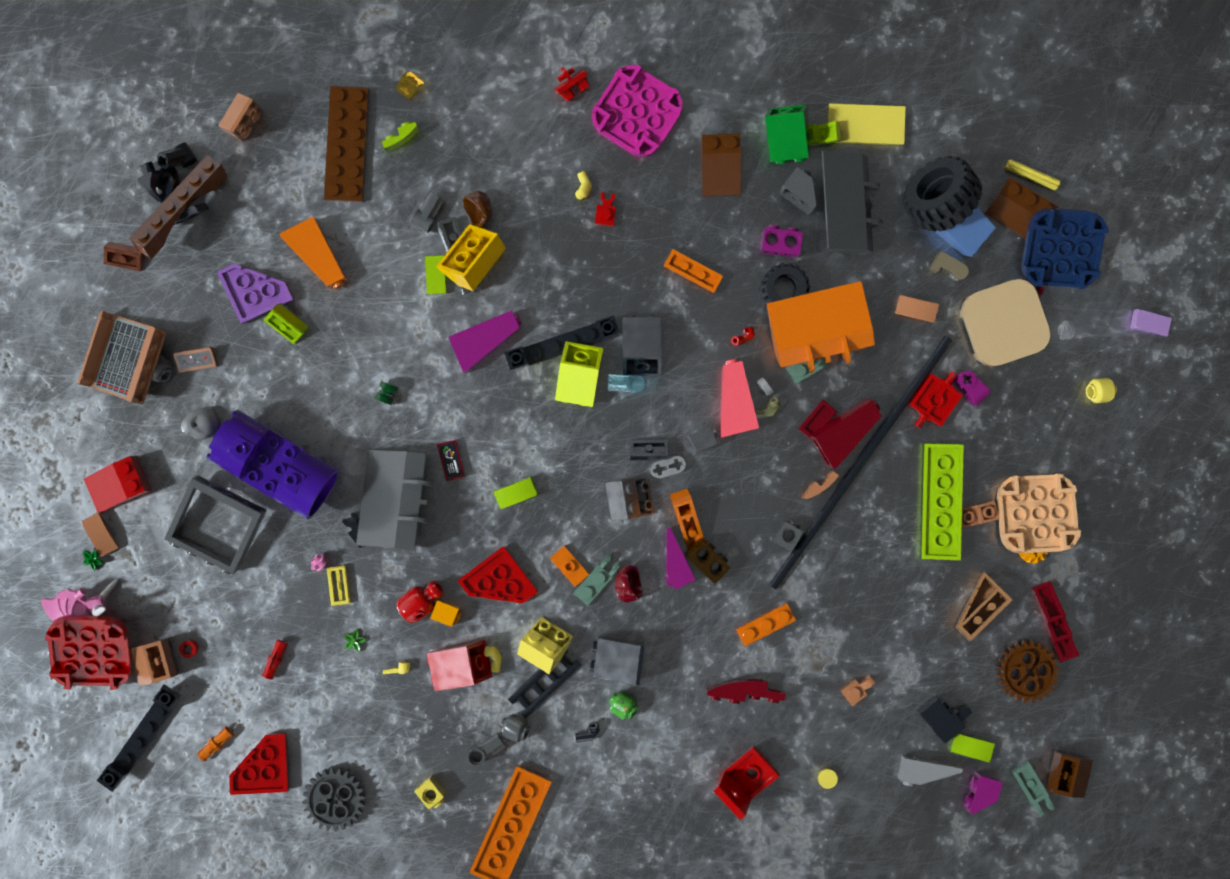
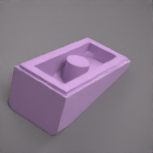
M1136 309L1133 310L1130 329L1168 337L1172 318Z

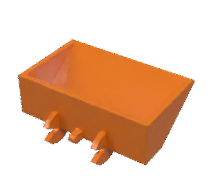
M861 281L767 303L774 354L780 367L807 362L810 373L815 372V359L825 357V362L830 363V356L842 353L846 364H850L849 351L875 345L873 327Z

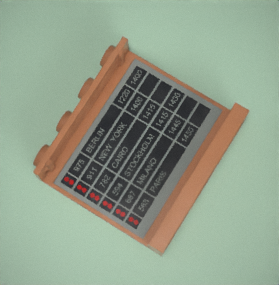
M100 311L77 384L143 405L167 331Z

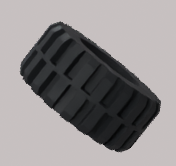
M944 156V158L939 157L933 162L926 163V166L923 168L920 167L917 173L910 178V183H907L903 197L905 208L917 224L925 230L934 232L937 230L940 232L946 231L947 228L952 229L958 223H963L964 219L970 217L973 214V210L978 207V200H981L982 184L970 165L959 157Z

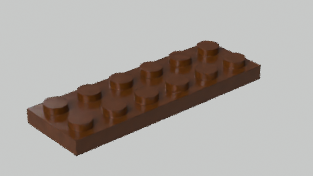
M330 86L324 186L325 201L363 203L369 105L368 88Z

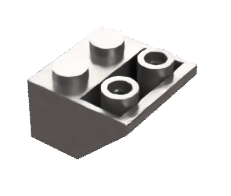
M648 476L605 483L611 521L654 514Z

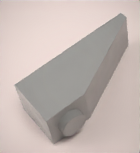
M902 755L898 778L903 782V785L914 787L915 784L922 785L962 773L963 769L955 764Z

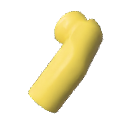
M586 171L577 174L581 185L579 190L575 192V195L579 200L587 198L592 189V184Z

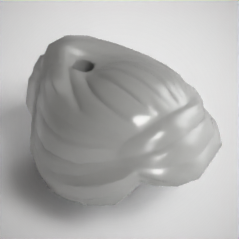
M198 408L186 415L182 420L181 429L183 433L195 439H207L216 433L219 427V418L209 408Z

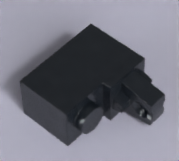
M934 696L917 712L939 739L946 744L966 727V718L973 712L967 705H964L959 710L957 708L947 710L949 708L948 704L942 698L939 700Z

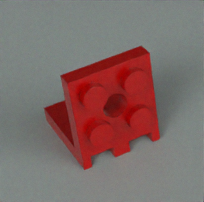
M753 745L720 773L713 792L741 820L747 814L751 799L780 776V773ZM753 768L758 772V775L750 776L747 770Z

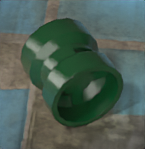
M381 381L379 392L375 394L374 399L392 405L394 401L393 396L399 388Z

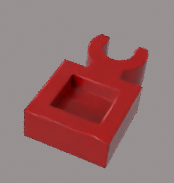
M602 192L601 201L603 205H597L595 225L614 227L616 207L611 206V204L615 201V194L612 193L611 199L606 200L604 198L605 192Z

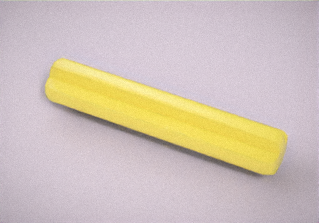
M1012 159L1005 166L1006 170L1052 190H1057L1061 182L1054 177Z

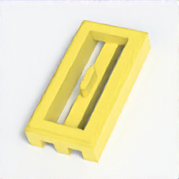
M347 565L328 567L327 576L331 606L350 604L351 596ZM340 570H342L346 600H343ZM332 571H335L339 601L335 599Z

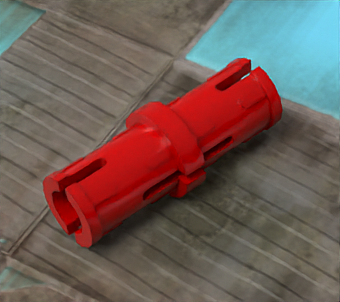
M279 639L276 640L271 655L267 657L268 662L261 676L273 680L278 665L283 661L281 658L288 643Z

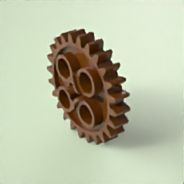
M1021 640V645L1014 642V648L1007 646L1008 653L1001 652L1004 659L998 658V661L1002 663L996 666L997 669L1001 670L996 676L1002 677L998 684L1004 685L1002 690L1005 692L1009 690L1007 695L1009 697L1014 696L1016 701H1019L1021 698L1022 702L1026 703L1029 698V701L1034 703L1035 697L1042 701L1041 695L1049 697L1047 691L1054 692L1052 684L1058 685V682L1054 680L1055 677H1060L1059 674L1055 673L1060 667L1054 665L1058 659L1051 658L1054 653L1051 651L1047 652L1049 648L1047 646L1041 648L1042 643L1037 642L1035 646L1032 640H1029L1028 645L1025 640ZM1028 653L1030 658L1024 663L1022 657ZM1040 665L1045 667V671L1042 674H1038ZM1017 668L1018 675L1012 678L1011 671ZM1026 668H1028L1029 671H1030V674H1029V675H1028L1027 672L1025 671ZM1032 680L1033 687L1027 690L1026 684Z

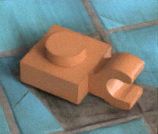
M868 675L859 683L856 679L852 680L840 691L853 707L867 696L864 690L873 686L875 682Z

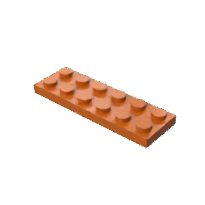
M519 765L516 766L469 873L482 879H509L552 780Z

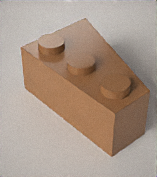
M983 572L955 628L968 641H972L1013 599Z

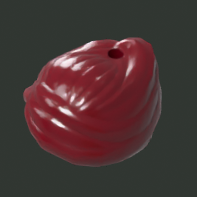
M633 565L623 567L616 576V595L624 603L639 600L643 595L639 570Z

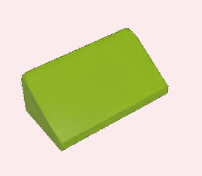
M277 303L263 320L292 344H295L308 328V325L280 303Z

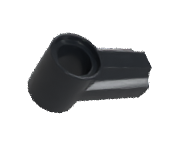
M186 142L178 144L171 150L159 152L157 155V164L165 170L177 166L187 168L197 161L196 156Z

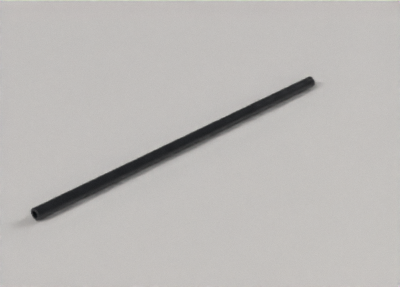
M944 336L770 581L768 585L777 590L953 341L951 338Z

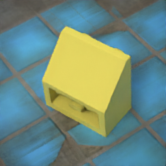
M541 617L521 639L517 655L550 674L560 662L574 636Z

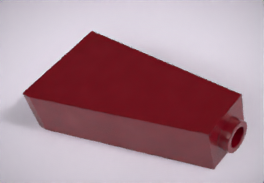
M865 398L809 435L829 468L836 469L882 417L879 412L881 410L880 406L875 400Z

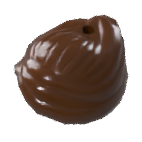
M478 190L464 196L462 203L472 225L479 228L485 226L492 216V208L488 196Z

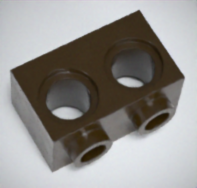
M700 538L684 555L716 584L731 568L727 564L729 560L722 553L717 555L713 551L716 547L710 541L704 542ZM706 549L705 556L699 557V552ZM719 562V567L716 570H712V565Z

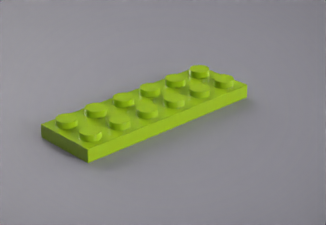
M924 444L921 559L961 560L964 445Z

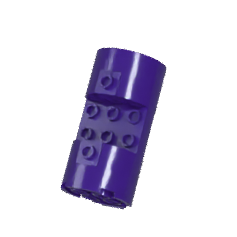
M235 410L231 415L233 418L228 421L225 420L216 432L209 445V448L212 450L211 454L208 453L206 458L305 519L309 520L312 518L321 505L325 503L334 488L339 470L244 412Z

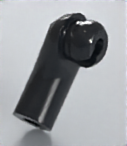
M593 721L585 732L575 733L576 743L593 741L600 732V725Z

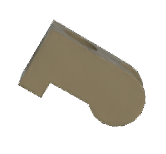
M943 251L937 253L928 269L933 273L940 270L948 274L950 279L956 282L966 278L969 273L968 267L964 263Z

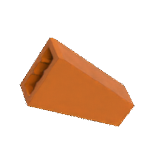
M311 217L279 233L280 237L326 286L338 289L348 280L315 217Z

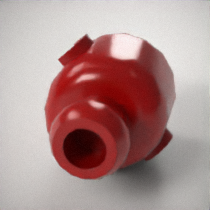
M432 581L426 589L421 586L409 589L396 603L398 612L404 620L411 624L419 622L434 610V599L441 598L444 593L442 587L438 582Z

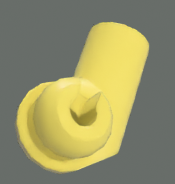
M494 646L485 647L484 655L492 659L491 672H500L502 660L500 652Z

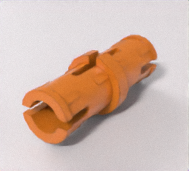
M225 726L215 737H211L208 740V743L197 752V756L203 762H206L213 753L220 751L222 745L234 736L232 730Z

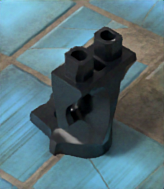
M152 161L146 162L139 166L143 176L138 178V182L160 204L181 183L175 167L165 170L159 167L157 161L154 163ZM202 203L188 206L174 225L198 217L201 213L209 210L208 205Z

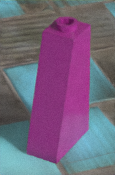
M512 310L448 337L463 373H468L521 330L519 325L522 322L518 313L514 314Z

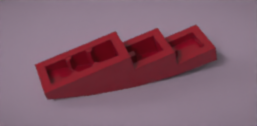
M1051 581L1032 587L1044 625L1060 663L1079 657V652L1072 639L1073 634L1065 619L1066 614Z

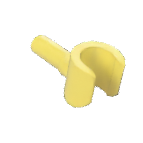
M399 662V668L383 670V674H405L410 670V663Z

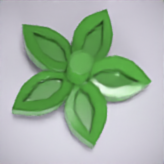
M356 629L352 635H344L345 640L349 641L345 649L353 647L359 652V644L364 643L367 639L359 637V632Z

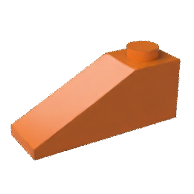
M688 489L669 494L688 551L700 538L705 542L693 501Z

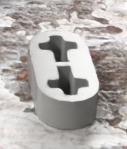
M680 456L656 461L651 465L650 473L655 478L674 475L685 469L686 462ZM675 459L678 462L682 461L683 464L680 466V470H677L675 467L669 469V465L673 464ZM657 464L660 467L667 466V470L661 472L662 475L653 472Z

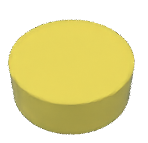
M824 768L818 773V782L823 788L830 789L837 784L838 777L832 769Z

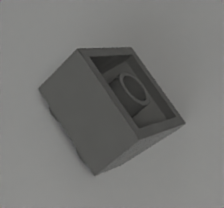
M796 167L783 184L779 193L810 215L816 207L813 178L810 177L811 174L806 169Z

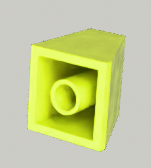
M565 342L560 362L555 400L593 407L603 348Z

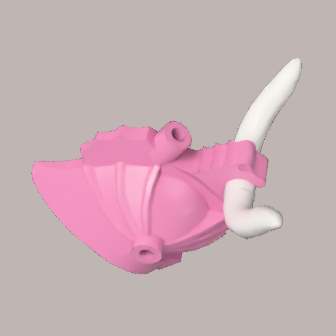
M118 579L111 582L99 596L96 595L95 597H84L86 591L83 588L78 591L70 588L61 590V592L56 594V598H42L43 609L52 621L62 616H100L106 611V607H104L105 599L116 587Z

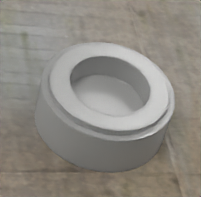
M763 377L757 381L758 386L766 396L774 393Z

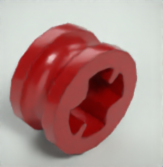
M186 640L180 645L179 652L182 657L191 658L197 654L199 647L196 641ZM186 644H188V646L191 645L193 647V649L191 650L192 654H189V652L186 653Z

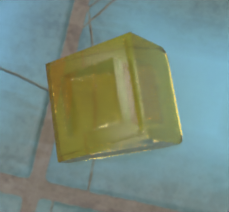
M408 71L403 73L395 89L411 100L424 82Z

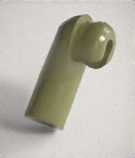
M777 397L770 398L765 408L755 409L756 417L774 416L780 408V400Z

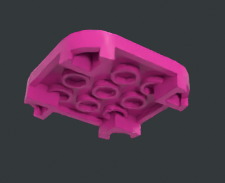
M636 64L627 65L623 68L620 67L615 72L612 81L597 104L594 105L592 123L601 135L629 153L638 157H648L660 148L678 120L683 107L682 99L677 89L671 88L644 71L641 66Z

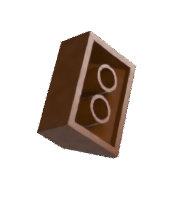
M1009 177L1003 182L984 214L1026 239L1030 218L1036 212L1045 208L1059 207Z

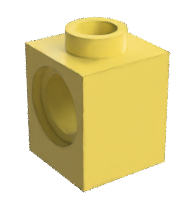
M430 776L414 791L428 810L433 806L434 808L440 806L444 802L443 798L446 795L433 776ZM428 790H433V791H435L436 797H435V798H430V797H428V796H427V791H428Z

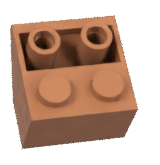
M237 93L218 126L243 142L244 138L250 135L253 123L259 120L262 109L253 99Z
M168 638L130 649L139 686L152 684L178 675Z

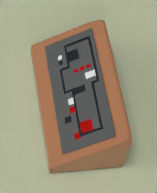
M212 347L173 353L179 373L217 367L215 349Z

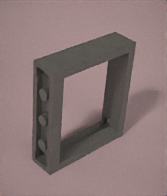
M198 475L191 479L164 540L168 541L173 547L186 550V553L191 556H198L204 559L203 561L206 564L221 568V571L224 573L234 574L240 569L267 510ZM196 489L252 517L232 562L176 534Z

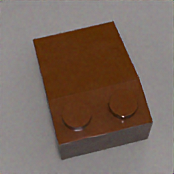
M740 134L702 135L700 140L702 197L741 195Z

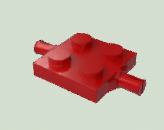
M953 371L950 372L945 380L939 379L932 373L929 374L909 403V406L920 415L914 424L919 429L922 428L926 420L932 421L941 427L963 395L951 385L958 376Z

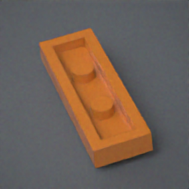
M672 249L663 266L713 294L723 277L721 274Z
M785 603L736 628V631L743 645L747 646L796 621L788 604Z

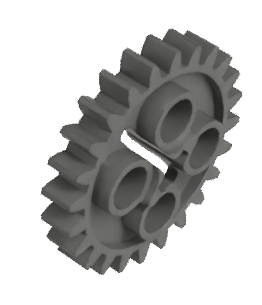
M332 767L329 773L324 769L322 775L317 772L315 774L316 779L312 777L309 780L311 784L305 786L308 791L304 792L303 796L307 797V799L303 800L302 803L308 804L304 811H310L307 818H314L313 825L319 822V829L326 825V831H329L331 826L335 832L339 826L344 830L346 824L351 827L353 824L352 820L357 821L359 819L357 814L361 815L363 813V810L359 807H364L366 804L361 801L366 798V795L361 794L365 788L358 787L361 780L355 782V774L351 777L348 776L349 770L343 774L341 767L337 772ZM337 782L339 784L335 795V799L337 800V802L333 806V816H330V810L333 804V799L331 797L335 794V783ZM328 784L331 791L325 792L322 785ZM341 788H348L350 795H343ZM319 803H324L327 806V811L320 810ZM344 807L346 814H340L337 808Z

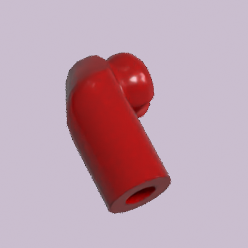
M744 328L745 335L733 336L731 343L736 346L750 341L755 337L754 328Z

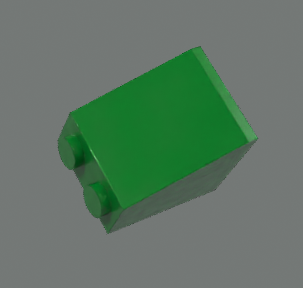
M807 104L769 108L765 115L770 162L783 164L787 160H795V162L805 161L810 156Z

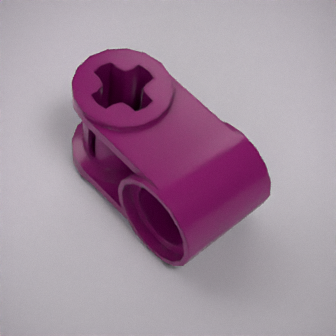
M972 371L957 373L958 376L954 380L955 385L974 406L977 407L991 394L989 388ZM964 376H967V383H963Z

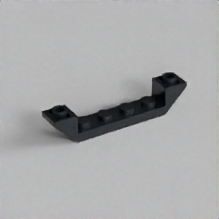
M613 315L598 320L594 324L504 353L511 371L561 356L566 341L591 346L620 334Z
M163 684L152 700L154 703L114 761L106 766L97 782L111 792L120 785L132 771L175 709L180 694Z

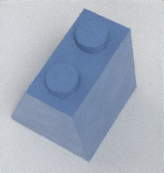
M978 208L974 209L973 214L970 217H966L963 223H958L952 229L947 228L946 231L940 232L937 230L935 232L961 255L972 257V255L976 254L979 247L991 236L996 228Z

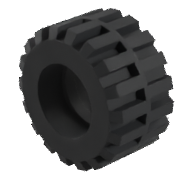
M780 263L777 266H773L765 274L760 285V294L763 296V302L771 303L784 300L774 290V284L779 278H788L793 281L796 287V293L793 297L809 294L810 284L808 283L809 277L805 276L806 272L804 270L801 271L798 265L793 266L792 263Z

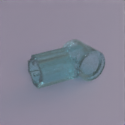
M608 375L607 391L641 393L646 387L645 380L637 375ZM635 379H639L642 382V387L638 390L632 388V382Z

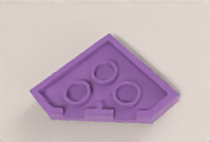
M232 264L217 271L241 324L270 312L277 303L285 305L294 301L286 282L237 264Z

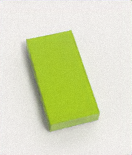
M444 255L425 256L427 295L447 294L446 275L436 267Z

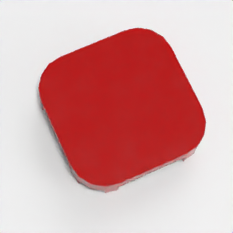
M62 616L51 623L45 635V641H48L51 665L49 675L51 680L55 679L64 686L63 689L71 690L72 686H110V690H116L128 681L132 669L130 639L127 626L121 620L110 616Z

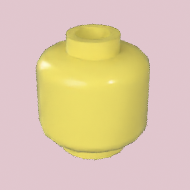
M1110 378L1093 379L1086 388L1087 397L1097 404L1112 401L1117 393V386Z

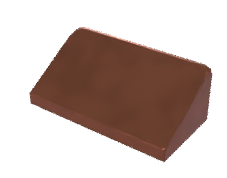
M108 242L104 246L105 265L142 271L145 255L134 246Z

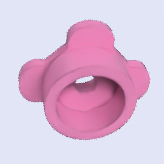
M324 553L317 554L311 560V570L315 569L319 572L326 565L328 559L325 558Z

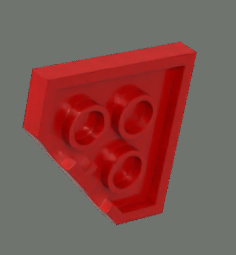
M505 546L501 547L458 580V583L467 595L471 597L523 604L538 593V590Z
M270 733L263 737L257 746L229 775L230 795L289 791L287 733Z

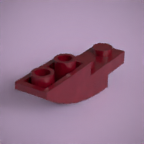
M735 679L706 689V695L710 696L709 699L721 701V698L729 699L728 702L733 704H740V701L745 702L746 695H749L750 699L760 700V697L768 698V702L779 703V701H785L786 693L781 690L767 688L768 682L761 679Z

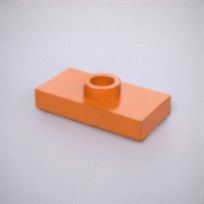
M565 546L550 558L574 587L589 575L586 569Z

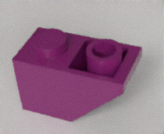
M976 772L975 777L973 776L970 781V794L966 796L964 801L965 809L970 814H975L996 803L1003 782Z

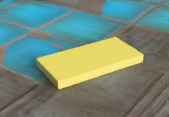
M829 104L828 123L833 121L840 122L841 141L834 143L903 146L905 140L906 106Z

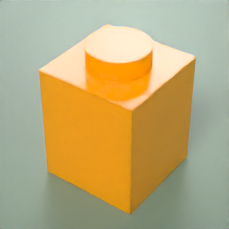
M439 599L436 602L430 619L452 627L454 623L458 624L462 613L459 612L461 607Z

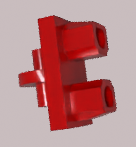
M561 67L560 71L562 74L557 77V80L561 82L566 79V81L554 88L556 94L561 95L565 101H569L575 97L570 88L571 86L576 84L580 91L590 86L586 78L588 74L585 70H580L570 77L575 72L574 68L571 67L566 70L564 67Z

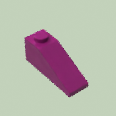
M669 527L666 529V573L668 576L664 578L668 586H673L676 590L695 581V577Z

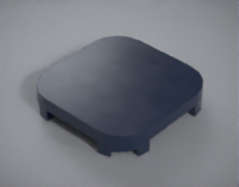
M1045 208L1036 212L1030 218L1027 227L1022 258V272L1025 278L1040 287L1044 285L1077 287L1078 289L1087 288L1086 286L1092 284L1096 278L1099 279L1101 274L1099 266L1105 233L1108 234V226L1099 214L1088 210Z

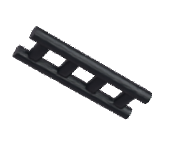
M566 650L560 660L566 667V670L559 677L553 671L548 674L539 669L508 698L510 703L514 704L518 701L525 708L521 712L525 718L532 714L582 666L578 660L573 664L565 656L568 650ZM544 674L553 682L545 690L537 683ZM531 687L539 695L532 703L523 696Z

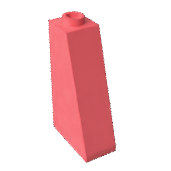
M737 359L726 361V365L722 367L720 438L759 428L743 362H737Z

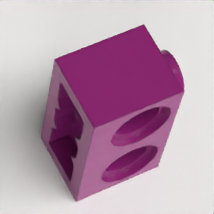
M768 225V228H764L760 253L795 258L800 256L803 232H798L799 229L797 228L782 230L776 225ZM774 235L777 238V243H769L767 237ZM794 238L796 245L789 246L786 239Z

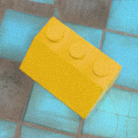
M469 224L436 267L460 287L474 291L505 251L506 247L497 233Z

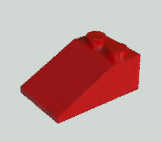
M128 456L84 478L95 508L99 513H103L152 491L137 456Z

